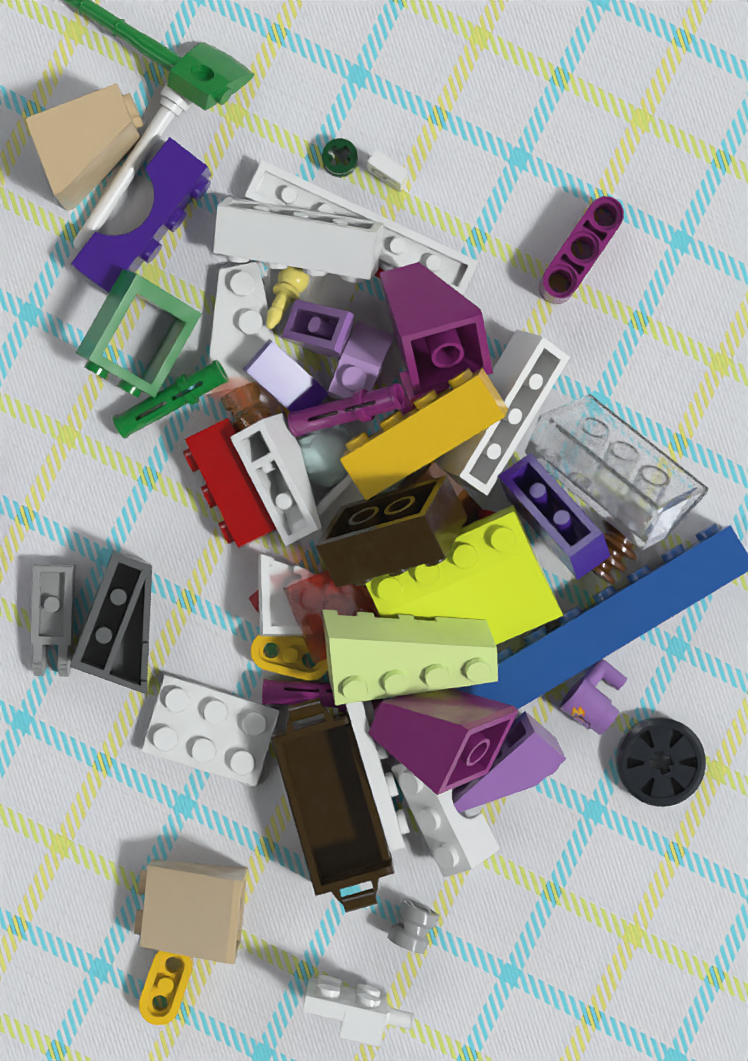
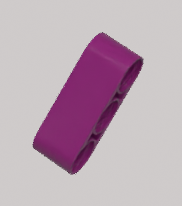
M602 196L595 199L545 270L539 283V291L547 302L562 304L572 297L618 230L624 219V210L617 199L610 196ZM599 209L609 211L613 217V225L608 227L599 225L594 219V212ZM576 242L587 244L591 250V257L586 260L576 258L572 254L571 245ZM552 275L564 276L569 283L568 291L564 293L553 291L548 284V278Z

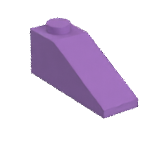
M524 711L513 721L488 774L452 789V800L458 813L537 786L547 776L555 773L560 764L566 760L557 738Z

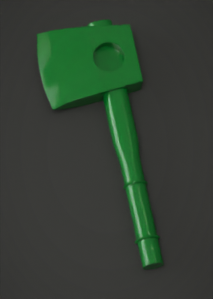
M63 0L78 10L79 14L89 17L112 32L113 36H118L141 54L168 70L167 86L205 111L216 104H225L232 94L246 85L255 75L232 56L205 42L199 43L181 57L155 39L127 24L125 19L118 18L92 0Z

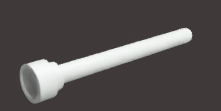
M167 83L160 92L162 97L159 101L160 109L74 239L73 245L76 250L81 251L95 232H99L173 117H179L182 111L186 113L190 108L192 102L169 88Z

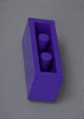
M531 452L498 476L507 500L514 505L520 515L577 580L610 557L603 532Z

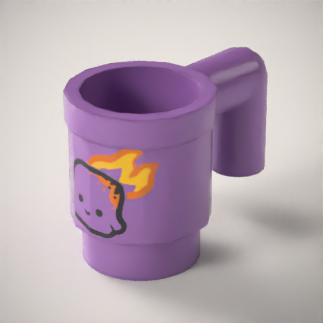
M601 659L589 668L584 677L569 690L559 705L562 711L568 713L587 730L592 729L598 735L603 734L618 716L619 710L611 704V699L596 688L597 684L603 678L612 687L619 690L627 681V677L604 659Z

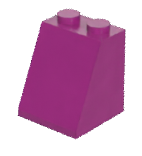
M420 262L380 273L393 333L414 395L450 386L448 380L467 368L472 373L483 368L487 375L493 374L483 314L478 306Z
M452 688L402 695L391 699L386 698L379 703L374 711L373 716L375 718L368 734L436 795H439L488 774L519 710L513 705Z

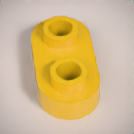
M259 634L252 642L251 657L254 663L263 670L304 680H316L322 677L328 670L326 646L319 641L300 636L260 637ZM272 642L278 645L279 654L276 657L270 658L265 654L264 648L267 643ZM313 652L317 655L318 663L316 666L308 667L304 664L303 656L305 653Z
M158 950L152 961L139 1000V1011L148 1023L165 1025L176 1017L193 971V957ZM170 957L178 958L181 962V967L176 970L169 968L167 959ZM158 995L166 997L168 1005L163 1008L156 1006L154 997Z

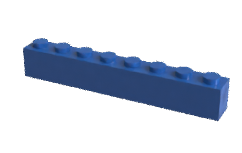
M714 523L695 534L698 541L686 549L681 543L663 553L661 557L664 562L651 570L646 564L628 574L626 577L629 583L616 590L613 585H610L593 595L592 598L595 603L581 611L577 605L564 612L563 616L558 618L560 624L549 631L542 626L523 638L526 644L512 652L510 647L497 653V682L452 689L513 705L516 709H520L748 572V553L731 525L719 528Z

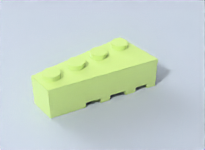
M322 610L328 674L335 705L498 681L497 647L487 620L435 617L433 621L415 620L414 615L398 614L397 619L377 618L374 617V613L357 612L356 616L338 615L337 610Z

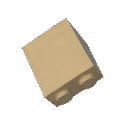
M117 83L25 118L53 194L67 211L76 208L134 149L141 138L137 128L144 126L131 94L123 95Z
M152 859L147 866V870L141 869L139 876L138 894H145L143 910H137L134 934L141 935L140 947L220 963L235 964L241 945L248 868Z

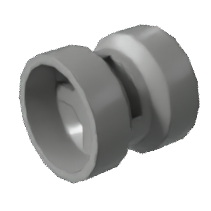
M403 899L398 910L400 922L392 925L387 938L404 949L424 954L429 943L426 933L430 929L435 928L440 916L428 907Z

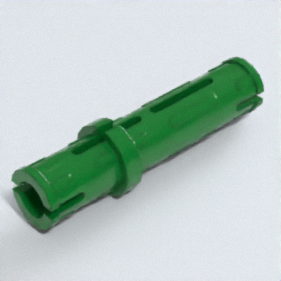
M216 359L211 364L189 376L182 374L176 378V383L158 392L155 398L150 396L121 414L113 416L112 419L119 434L126 439L131 434L162 419L164 416L188 403L193 406L200 401L199 397L222 384L228 383L229 378L221 363ZM200 381L203 382L202 384L198 385L197 387H194L186 393L178 397H175L176 394L188 389L194 384ZM164 401L166 402V404L142 417L139 416Z

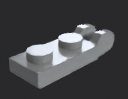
M33 564L30 644H33L34 676H44L47 668L45 645H59L58 674L60 677H69L71 669L70 645H73L76 565Z

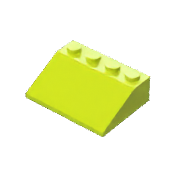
M514 505L462 527L448 553V557L440 564L427 567L425 564L409 568L398 576L391 577L386 574L375 577L366 583L381 618L397 619L398 614L414 615L415 620L433 621L435 617L487 620L496 645L563 616Z

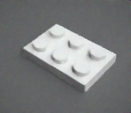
M166 674L141 752L257 787L280 709Z

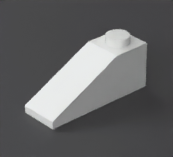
M283 413L262 419L231 436L230 438L285 546L319 530L321 524L301 448L290 431Z

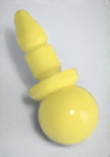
M288 266L286 269H280L278 283L273 287L276 297L267 313L266 327L268 329H273L283 319L290 303L299 300L300 293L307 288L309 275L303 273V268Z

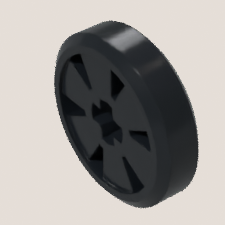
M652 717L634 724L627 730L618 744L615 763L622 785L632 796L651 806L666 807L685 801L698 789L705 774L706 756L700 739L688 726L671 718ZM658 751L662 755L670 756L671 763L665 764L667 770L664 772H660L657 767L650 766V760L656 759L654 753Z

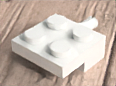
M318 975L317 980L312 978L308 980L302 1012L339 1020V1038L380 1047L384 1027L387 1024L409 1030L412 1029L415 1013L391 1008L390 1005H387V996L381 995L379 988L365 984H358L356 989L342 986L340 979L327 975Z

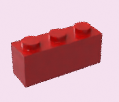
M226 418L185 438L189 448L184 450L183 454L192 472L200 470L206 482V485L200 488L210 508L218 506L224 520L219 522L218 525L227 543L235 542L238 548H243L277 531V528L230 438L237 434L232 421Z

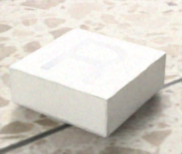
M375 150L367 161V171L401 192L408 181L409 172L406 168L379 150Z

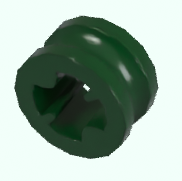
M337 138L326 144L323 149L322 160L327 173L333 177L342 178L354 172L358 163V154L352 142L347 139ZM334 150L339 153L345 150L350 153L347 155L349 164L344 166L338 163L336 166H333L330 163L333 161L331 152Z

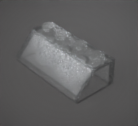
M591 394L541 414L525 450L527 455L531 452L540 464L566 486L572 494L578 496L595 510L601 518L607 520L641 550L667 538L709 490L706 485Z

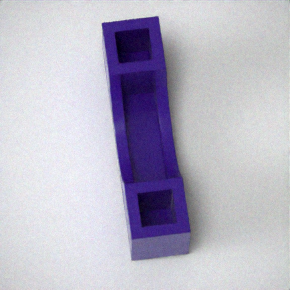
M171 137L168 138L145 168L154 189V202L147 219L138 228L126 234L105 235L95 232L71 262V265L79 273L107 294L110 293L122 269L135 273L144 261L148 264L157 256L162 247L159 241L168 230L174 232L181 225L187 215L184 209L193 198L198 201L211 185V181L208 180L211 176L208 166Z

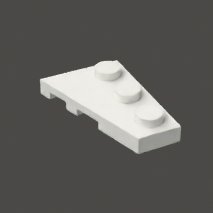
M263 554L258 556L260 637L325 636L322 610H337L338 615L356 616L357 612L374 613V617L381 618L367 589L352 584L337 588L333 580L310 573L308 569L296 565L293 567L275 561L274 558Z

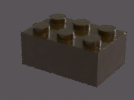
M448 475L373 496L368 500L363 499L342 505L315 547L337 588L349 584L361 586L375 577L386 574L394 577L403 574L412 567L423 564L431 567L443 562L448 557V553L467 519V515Z

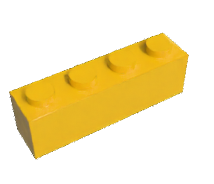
M469 368L461 371L448 380L451 386L438 395L434 389L425 393L413 402L416 408L402 415L400 410L379 423L382 429L368 436L366 431L345 444L348 450L345 451L339 460L365 500L370 499L505 418L508 407L483 368L474 373Z

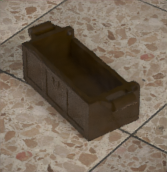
M320 698L288 706L289 718L287 728L273 732L271 741L315 896L332 892L335 898L344 906L346 913L378 904L376 893L379 878L395 873L394 862L389 851L349 713L346 711L331 715L322 706ZM324 713L325 718L293 726L292 722ZM368 881L372 883L373 888L341 896L340 889Z

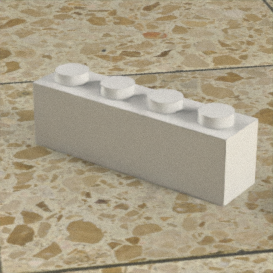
M227 197L217 206L213 253L225 255V259L232 262L244 263L251 259L263 261L264 266L272 269H286L288 266L303 268V273L312 276H324L327 273L342 275V279L347 282L363 283L366 279L371 280L378 270L384 223Z
M517 329L493 368V374L489 375V379L508 407L505 418L441 455L436 464L460 484L488 496L498 476L503 471L570 357L543 336Z

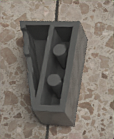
M112 550L70 660L71 668L146 695L152 565L150 563Z

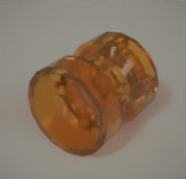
M256 382L241 386L220 399L225 410L231 412L234 418L233 427L236 433L262 419L273 416L269 407L262 404L260 400L261 391Z

